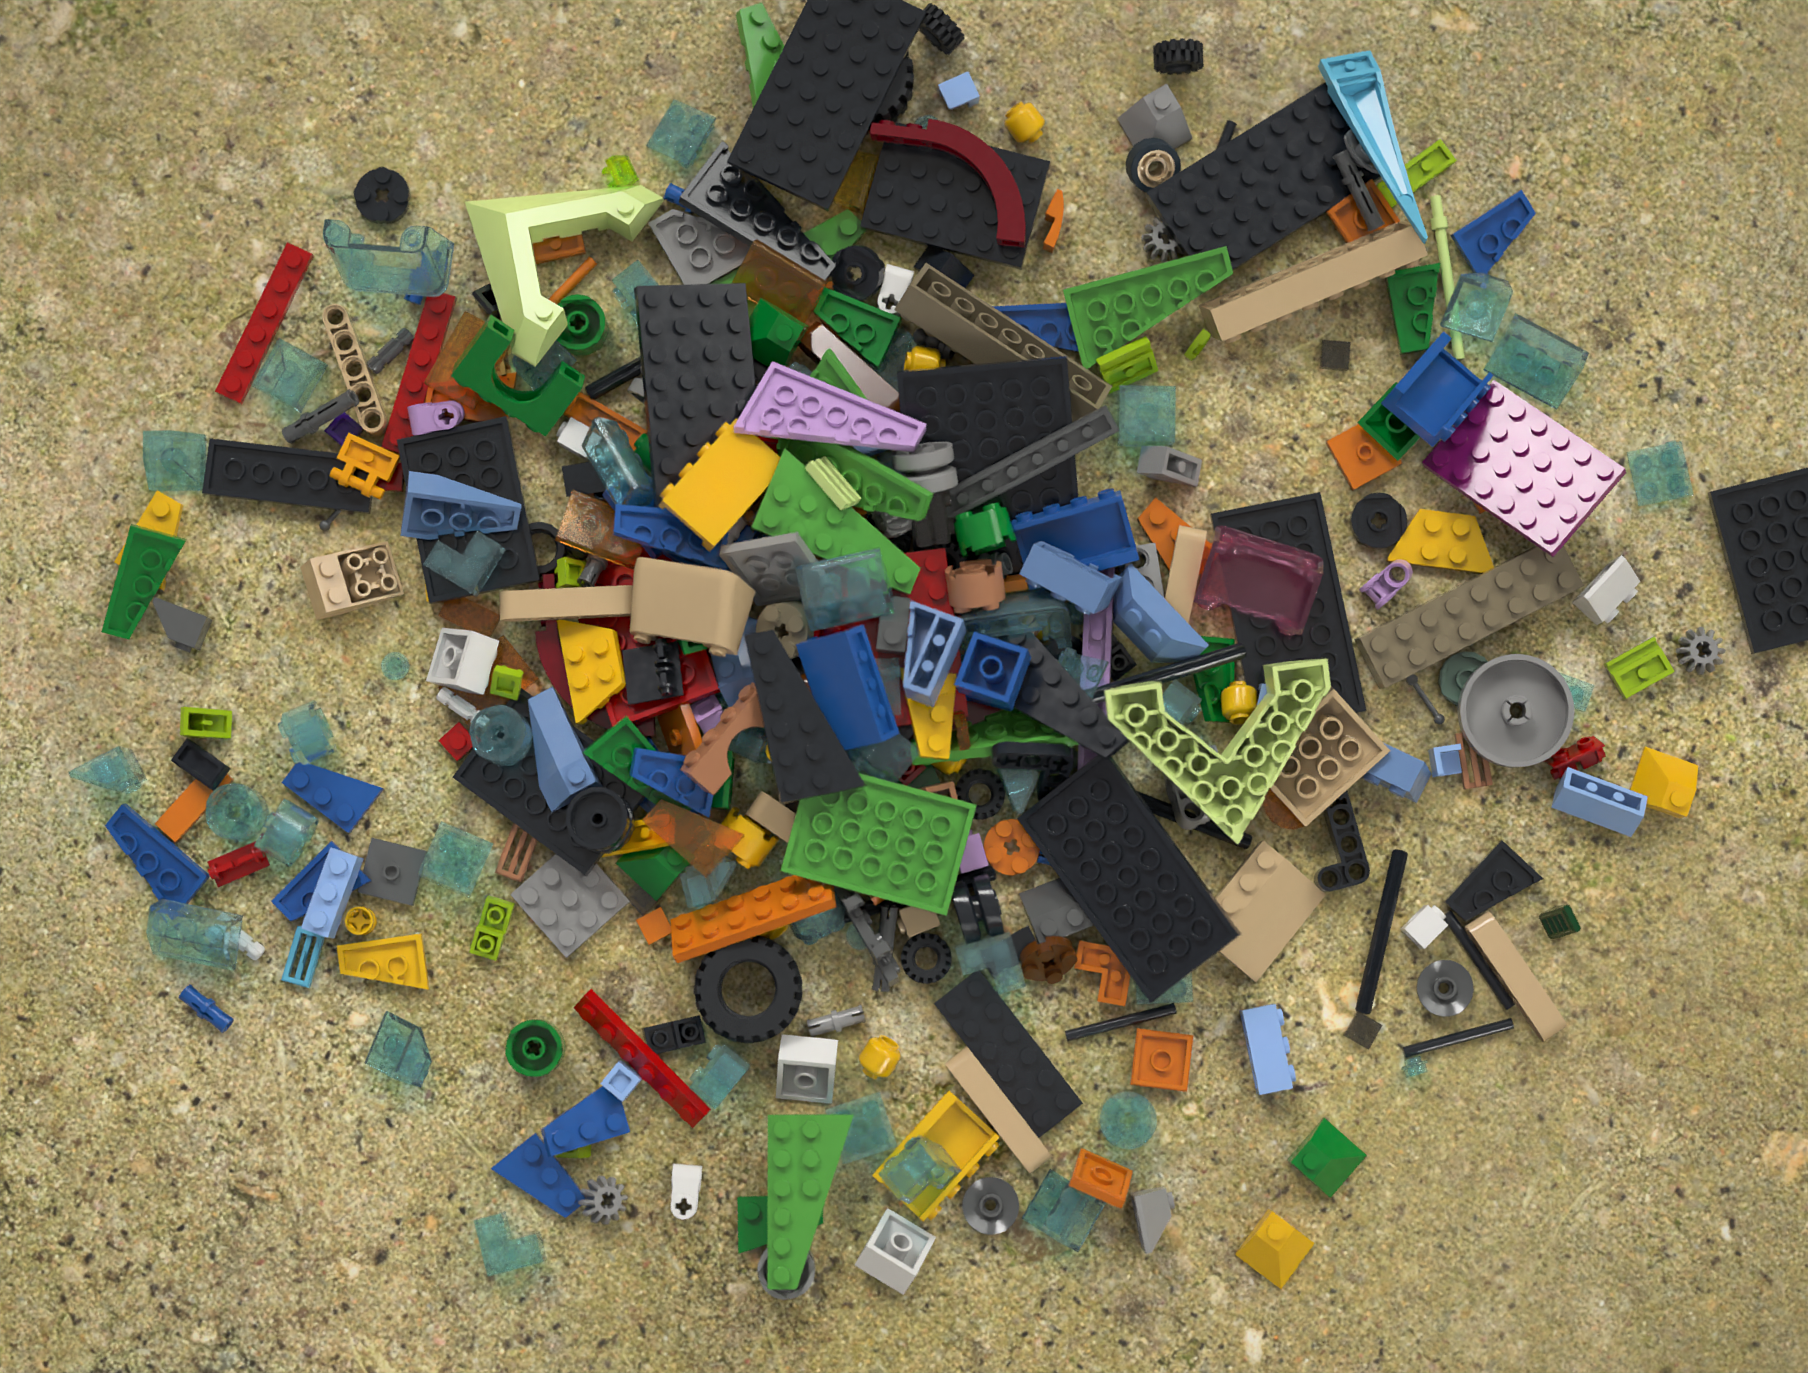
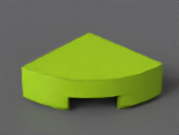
M1203 328L1184 356L1191 361L1195 360L1209 342L1211 334Z

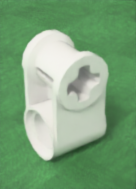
M887 264L878 297V309L900 317V313L894 309L911 284L914 271ZM889 301L894 302V306L891 307V310L886 309V305H888Z
M673 1164L671 1211L678 1219H688L697 1211L702 1166ZM683 1198L687 1199L688 1204H692V1209L687 1210L685 1215L681 1214V1209L676 1206L677 1203L682 1202Z

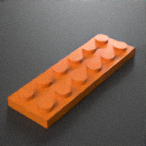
M797 875L787 876L782 880L765 886H759L754 890L734 895L729 899L709 904L698 910L672 918L670 922L673 957L678 964L836 908L834 885Z

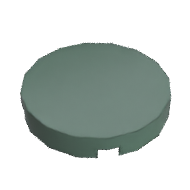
M1463 651L1452 655L1443 663L1438 674V685L1441 694L1448 702L1458 706L1459 696L1465 682L1477 668L1488 662L1485 657L1475 652Z

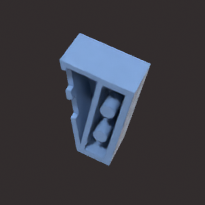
M1042 541L1033 545L1020 572V575L1026 577L1025 581L1036 588H1041L1042 586L1050 590L1052 597L1060 601L1069 600L1076 604L1075 608L1078 611L1087 615L1095 614L1108 608L1123 578L1114 574L1111 579L1098 572V566L1091 563L1087 566L1075 560L1074 555Z
M910 601V621L903 688L907 698L934 707L966 634V628L963 619Z
M1385 744L1390 752L1363 775V779L1376 786L1380 784L1388 788L1389 792L1417 803L1432 774L1424 761Z

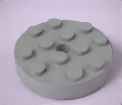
M1504 655L1484 663L1467 679L1458 700V722L1466 742L1483 759L1503 767H1526L1548 759L1565 743L1573 725L1574 702L1565 679L1549 663L1530 655ZM1513 703L1520 705L1522 708V715L1519 719L1510 718L1509 708Z

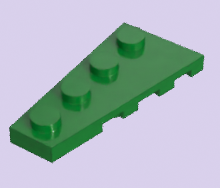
M626 715L583 751V754L600 764L607 771L624 781L675 819L680 820L691 810L688 806L630 776L634 747L656 750Z

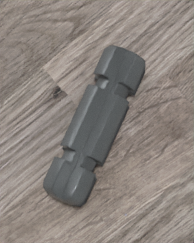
M402 328L396 334L397 337L395 339L392 338L377 352L378 355L376 357L373 356L367 361V366L375 374H379L385 368L384 365L386 363L389 364L404 350L403 347L405 345L408 346L414 340V336L408 329Z

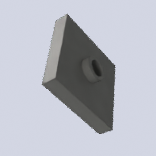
M371 838L363 872L372 881L359 887L358 893L414 906L427 851Z

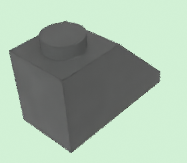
M882 595L875 652L904 655L910 598Z
M154 597L153 605L167 637L176 642L174 647L189 653L192 648L200 651L212 619Z

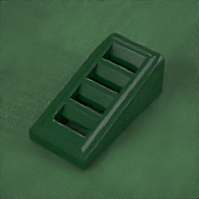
M1558 905L1539 915V919L1550 939H1557L1581 931V926L1570 905Z

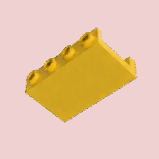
M737 418L731 425L725 422L715 433L718 439L712 445L707 442L697 453L700 459L694 466L689 462L678 474L682 479L675 486L670 483L659 495L663 498L659 507L662 510L666 507L703 540L701 545L709 552L766 490L780 459L756 435L734 433V425L738 420Z
M948 1090L873 1172L872 1176L888 1188L922 1222L926 1218L931 1221L941 1211L942 1207L939 1204L946 1196L951 1199L960 1190L961 1186L958 1183L965 1175L970 1178L979 1169L980 1165L977 1162L984 1154L989 1157L1000 1144L996 1141L999 1139V1135Z

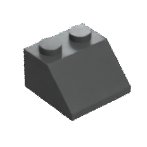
M1060 878L1019 893L1038 944L1046 942L1045 937H1065L1093 926L1089 917Z

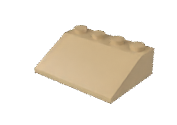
M1332 686L1326 696H1323L1311 722L1300 735L1295 744V749L1272 788H1270L1305 827L1390 752L1387 746Z
M1260 841L1215 896L1218 903L1242 934L1218 953L1256 983L1326 894L1266 842Z

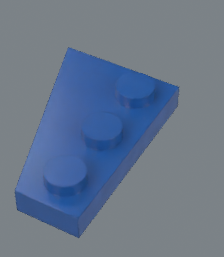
M634 747L630 769L631 777L706 817L710 816L713 795L703 791L680 770L684 765L685 755Z
M300 760L297 761L281 782L347 833L352 832L384 790V788Z
M333 841L271 901L290 921L293 922L306 915L330 847L341 850ZM361 869L352 891L372 881Z
M604 1086L590 1093L582 1101L540 1129L548 1157L630 1133L622 1101Z
M537 1132L491 1168L564 1218L581 1206L578 1202L586 1197L580 1192V1187L555 1155L548 1157L544 1141Z

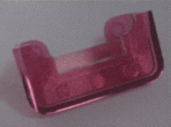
M1217 526L1193 602L1198 603L1199 607L1206 610H1214V608L1220 607L1223 603L1274 619L1275 624L1279 627L1278 630L1286 635L1298 634L1302 636L1323 576V559L1313 553L1230 527Z

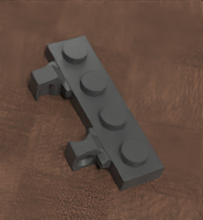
M834 886L835 895L889 987L899 982L897 974L901 970L893 957L889 958L893 950L879 933L874 935L869 925L873 924L867 911L860 908L865 904L861 895L853 890Z

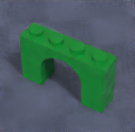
M490 315L454 364L451 377L459 385L466 388L469 387L478 393L484 401L492 402L500 407L509 417L517 418L525 423L531 431L539 432L546 437L583 388L585 375L561 361L548 380L537 389L520 391L507 386L497 375L495 363L511 343L514 329Z

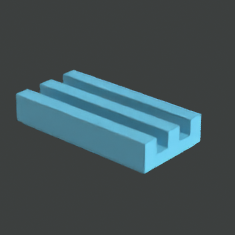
M297 926L281 980L310 988L325 937ZM304 933L307 934L295 977L293 978L290 977L302 934ZM314 936L317 937L305 980H301Z

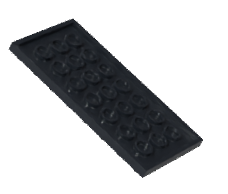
M807 0L727 163L825 211H829L871 127V123H873L926 16V11L903 0Z
M1326 82L1145 194L1146 199L1185 257L1227 246L1234 271L1320 217L1351 194L1347 184L1343 185L1341 180L1344 178L1332 157L1347 149L1344 136L1351 128L1327 92L1328 86ZM1357 166L1358 171L1362 170L1364 174L1361 176L1364 183L1370 179L1375 182L1381 178L1380 174Z
M745 283L636 286L634 288L655 508H660L659 504L663 498L659 495L670 483L675 486L682 479L678 476L682 469L689 462L694 466L700 459L697 453L707 442L712 445L718 439L715 433L725 422L731 425L736 418L739 419L756 390ZM766 490L750 507H760Z
M1312 493L1211 513L1210 518L1218 549V557L1236 643H1243L1247 653L1245 658L1240 659L1246 685L1254 687L1257 691V697H1259V684H1266L1263 665L1326 658L1328 660L1330 685L1355 713L1367 711L1321 493Z
M1097 755L1017 818L1150 1003L1242 935L1112 757L1107 761Z

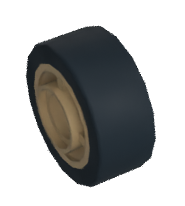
M1158 138L1143 139L1136 143L1129 151L1125 162L1126 173L1131 182L1146 193L1181 172V160L1176 150L1167 142ZM1153 161H1158L1156 169L1148 171L1149 165Z

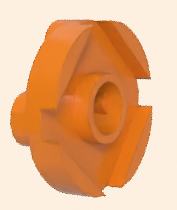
M1017 819L1003 820L994 825L988 831L983 846L990 866H993L995 871L1010 876L1024 873L1030 869L1037 861L1040 852L1037 845ZM1014 839L1017 841L1016 846L1020 847L1019 852H1013L1012 855H1008L1004 843H1010Z

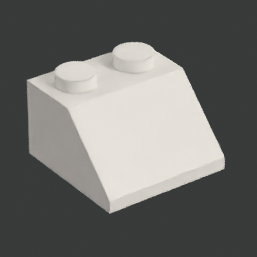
M1621 555L1609 562L1572 603L1596 625L1603 621L1608 624L1619 613L1616 607L1622 601L1628 603L1638 591L1635 587L1640 583V580L1628 561Z
M442 628L426 681L467 693L484 695L485 688L489 684V674L493 661L497 657L499 641L474 631Z
M782 1034L778 1057L776 1098L832 1104L838 1040Z
M887 1208L864 1246L855 1266L904 1295L917 1275L936 1237Z

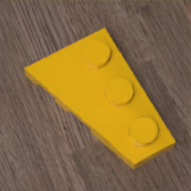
M157 490L136 525L177 536L183 505ZM125 544L114 561L118 565H120ZM166 576L159 587L163 591L165 590Z
M900 668V677L904 683L905 668ZM948 673L934 707L909 699L905 693L919 757L941 760L949 759L955 698L954 684L957 674Z
M421 933L337 946L340 974L430 990L423 935Z

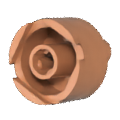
M991 559L968 560L960 562V568L953 570L952 565L945 569L949 604L954 607V612L956 613L969 612L971 608L982 607L983 610H994L1000 607L999 602L1006 597L1000 561H997L996 565H992Z

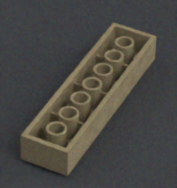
M925 263L894 309L900 313L903 319L915 323L927 335L936 337L945 343L950 350L960 353L969 359L972 364L1066 356L927 263ZM1067 356L1073 423L1099 409L1112 386Z
M1534 546L1355 638L1354 641L1378 688L1384 689L1583 587L1584 584L1564 546L1554 557L1539 547Z

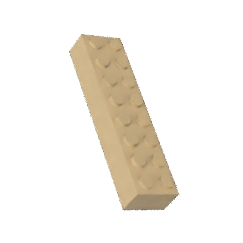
M1401 220L1398 223L1384 227L1200 304L1199 308L1208 332L1211 334L1210 336L1220 341L1225 340L1226 343H1231L1240 339L1243 332L1248 330L1257 332L1266 328L1267 322L1277 319V322L1291 318L1293 316L1292 312L1302 308L1303 311L1313 309L1319 305L1318 301L1327 297L1328 300L1339 298L1344 295V290L1351 287L1354 289L1363 288L1370 284V279L1377 276L1380 279L1389 277L1396 273V268L1401 266L1409 268L1421 263L1420 258L1428 254L1424 243L1410 222Z

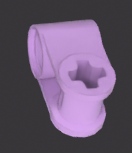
M457 401L421 403L407 407L412 435L453 428L462 422L465 416L463 406ZM444 412L453 413L454 418L445 417Z
M1395 560L1379 574L1377 573L1359 590L1361 593L1365 592L1376 604L1375 608L1378 610L1411 579L1413 574L1412 567L1405 560ZM1398 566L1404 569L1405 579L1396 580L1393 578L1392 568Z

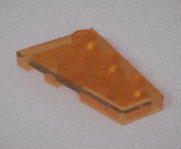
M662 799L642 820L705 878L712 873L744 837V834Z

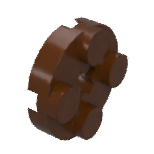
M1061 936L1045 937L1046 942L1037 945V942L1034 941L1022 950L1019 961L1025 979L1047 981L1049 984H1055L1063 979V975L1077 962L1076 952L1071 942Z

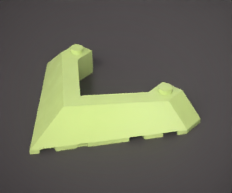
M642 185L465 202L502 322L514 329L510 343L512 354L536 367L568 325L564 308L542 296L533 243L543 242L544 238L554 236L564 238L580 235L582 231L596 228L599 231L611 229L633 242L664 202L663 197Z
M1326 658L1263 665L1267 693L1222 754L1217 753L1165 712L1160 682L1150 681L1104 690L1107 719L1236 844H1239L1250 820H1253L1265 800L1266 793L1269 788H1272L1295 749V744L1300 735L1306 730L1315 715V710L1320 701L1331 688L1328 660Z

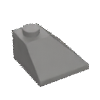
M1167 84L1141 98L1117 118L1132 146L1143 139L1158 138L1176 149L1193 138L1182 108Z
M1164 1186L1130 1193L1141 1249L1146 1254L1152 1253L1171 1218L1170 1209H1175L1172 1192H1167Z

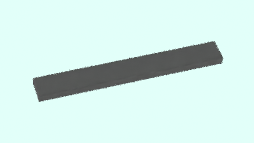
M1107 405L963 480L958 485L933 496L925 519L912 521L919 537L955 519L956 515L976 508L1119 432L1120 430Z

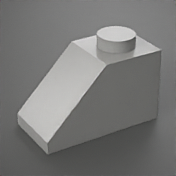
M1141 446L1137 473L1154 480L1197 487L1202 460L1167 446Z

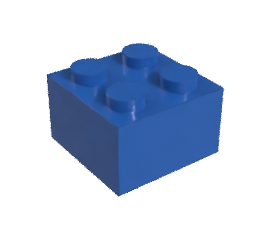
M974 632L954 685L959 693L1012 710L1029 666L1031 655L1028 649Z

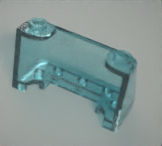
M324 220V242L343 283L352 290L429 297L440 296L447 290L454 243L429 226L408 227L402 233L400 246L396 247L364 244L365 237L361 234L351 233L349 226L343 221Z
M1028 585L1027 590L1005 593L1006 597L999 602L1000 607L997 609L983 610L982 607L971 608V611L965 613L954 612L955 617L964 620L966 634L959 647L961 662H963L974 632L989 637L1042 630L1043 640H1049V637L1053 638L1057 642L1058 649L1072 647L1070 614L1066 601H1060L1050 595L1051 591L1044 587L1030 590Z

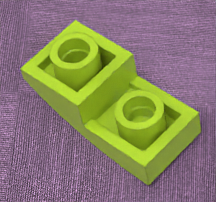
M490 895L486 897L469 953L494 961L498 959L515 903Z

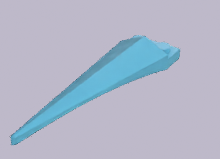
M1371 51L1320 59L1318 68L1328 86L1327 92L1417 235L1425 244L1428 236L1400 152L1381 70Z

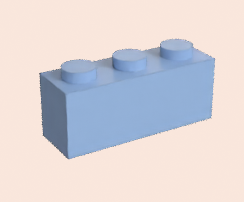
M1567 767L1556 786L1551 808L1632 837L1644 817L1648 796Z
M330 847L301 929L327 938H335L364 858Z
M1269 1004L1239 1010L1256 1094L1262 1095L1292 1089V1082L1296 1081L1293 1065H1288L1286 1054L1290 1053V1046L1287 1036L1282 1037L1280 1026L1284 1025V1017L1281 1008L1277 1009L1276 1004Z

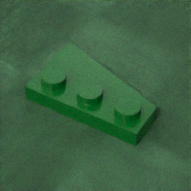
M1201 636L1209 646L1200 655L1234 645L1235 639ZM1235 661L1193 674L1205 722L1231 723L1230 720L1222 715L1221 692L1229 687L1231 682H1234Z

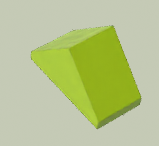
M181 707V736L187 738L231 739V710Z

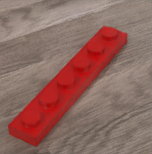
M288 242L286 243L215 389L217 394L241 405L243 404L314 257L312 253Z
M431 289L428 290L381 446L388 451L399 454L397 439L416 436L412 435L407 407L425 403L428 386L432 383L457 301L456 296Z
M592 989L573 1007L580 1017L587 1021L600 1037L692 1128L711 1110Z

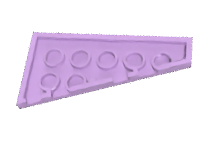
M773 361L734 425V433L908 452L915 451L926 432V424Z

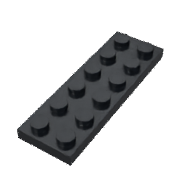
M209 438L202 490L204 495L365 514L371 513L373 497L368 498L362 495L360 490L351 486L344 487L338 484V480L329 477L333 467L343 470L346 465L345 462L337 459L339 453ZM356 468L353 475L366 481L369 473Z
M979 969L934 1003L1038 1138L1083 1104Z

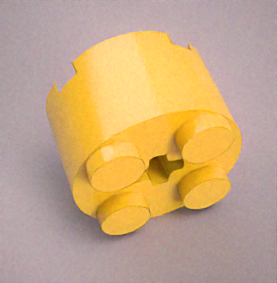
M733 806L713 834L716 838L713 844L724 852L732 851L737 855L735 860L747 869H750V867L754 868V866L760 867L779 838L777 836L770 837L771 831L746 814L744 817L740 814L738 815L737 813L740 809Z

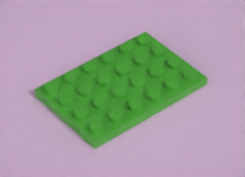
M861 773L859 775L865 783V787L799 800L780 871L947 916L976 804Z

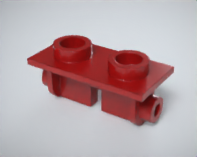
M1595 736L1583 737L1576 744L1568 748H1560L1555 754L1544 761L1553 768L1550 770L1553 779H1561L1567 767L1578 771L1577 762H1580L1582 769H1587L1602 762V758L1606 757L1602 748L1605 745Z
M260 839L207 862L210 868L208 869L209 876L212 880H215L218 888L270 866Z

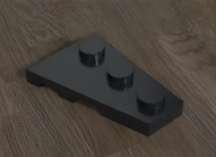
M1500 840L1445 899L1444 903L1463 921H1467L1544 878L1503 840Z

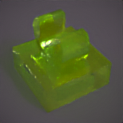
M613 155L605 160L607 167L603 168L601 172L603 175L611 174L613 177V181L607 184L608 187L632 185L639 180L628 155Z

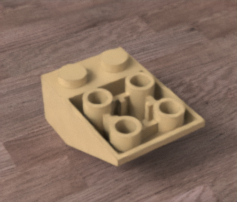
M388 541L311 558L300 567L316 620L348 613L404 594Z

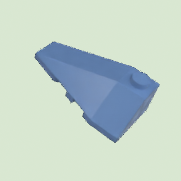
M409 471L400 536L431 540L438 539V535L454 533L455 537L464 536L465 532L480 530L482 533L517 530L521 504L439 475Z
M554 687L528 699L539 787L551 812H554L569 804L579 792L591 787H602V784L589 757L583 754L585 749Z

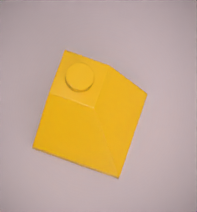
M1644 747L1629 790L1648 796L1646 807L1676 818L1687 817L1696 792L1698 765Z
M1268 1209L1235 1255L1282 1289L1315 1243Z

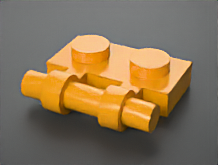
M348 433L337 456V459L345 462L346 465L343 470L333 467L329 477L338 480V484L344 487L351 486L360 490L361 494L368 498L373 496L381 500L385 489L376 486L379 478L390 482L400 461V456ZM356 468L369 473L366 481L353 475Z

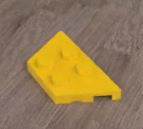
M1419 509L1386 562H1393L1401 559L1407 561L1410 565L1479 574L1494 568L1476 516Z
M560 619L557 620L575 722L582 725L588 721L587 717L597 708L601 709L609 702L612 695L619 693L626 686L617 632L613 629Z

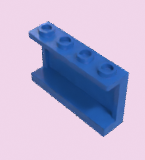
M1444 331L1381 402L1383 406L1432 447L1440 439L1445 442L1456 430L1452 425L1457 428L1468 416L1464 411L1469 414L1478 404L1479 400L1476 396L1481 399L1488 392L1491 386L1487 383L1494 376L1489 372L1483 380L1479 379L1447 352L1444 347L1452 338Z
M1113 488L1098 492V496L1087 499L1086 496H1081L1070 500L1071 504L1060 507L1059 504H1052L1044 507L1043 512L1032 514L1031 511L1016 515V519L1012 520L1011 524L1023 564L1033 545L1040 541L1074 555L1075 560L1087 566L1090 563L1098 566L1097 571L1139 560L1121 491H1114ZM1028 584L1030 590L1036 589V587Z
M864 625L855 626L846 631L819 638L817 636L796 644L813 698L844 750L880 743L900 734Z

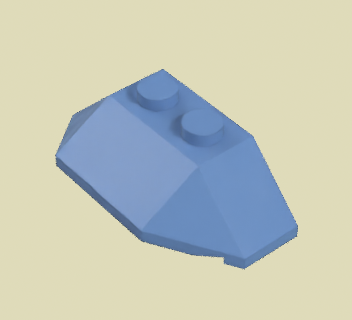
M1129 564L1119 575L1123 578L1113 596V622L1151 662L1176 663L1200 655L1209 646L1204 639L1132 564Z
M749 616L737 655L726 654L725 657H719L711 654L719 689L729 707L733 706L739 699L738 695L745 686L750 685L752 682L754 683L744 636L756 633L757 620Z

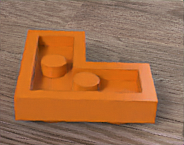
M1079 940L1076 954L1077 962L1074 968L1102 973L1097 998L1098 1002L1125 1006L1130 981L1128 971L1109 945Z

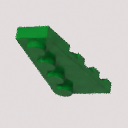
M134 524L130 525L102 627V633L130 639L187 539Z

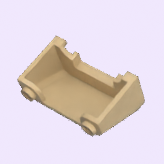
M639 557L635 564L633 576L630 633L634 636L635 641L644 644H650L651 641H655L658 636L702 643L709 648V653L719 657H725L726 654L737 655L755 590L739 576L728 571Z

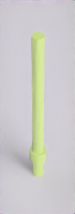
M1435 195L1430 197L1433 216L1430 219L1432 231H1435L1449 331L1452 338L1453 357L1457 360H1463L1465 355L1446 234L1448 221L1447 216H1444L1441 195Z

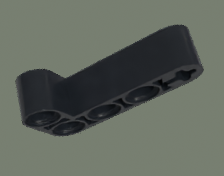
M1347 790L1336 799V802L1342 800L1343 804H1338L1331 808L1328 806L1323 811L1338 862L1337 864L1323 867L1315 873L1314 883L1323 892L1336 891L1361 884L1368 879L1370 874L1369 864ZM1336 810L1345 812L1347 819L1344 825H1338L1334 822L1333 814ZM1344 837H1350L1354 842V849L1351 852H1345L1341 847V841ZM1352 864H1357L1362 869V875L1358 880L1351 878L1349 875V867ZM1326 871L1331 872L1335 877V882L1331 887H1326L1321 880L1322 874Z

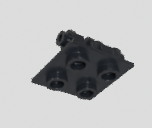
M659 638L655 640V645L622 650L628 705L684 696L677 641L667 642L665 638Z

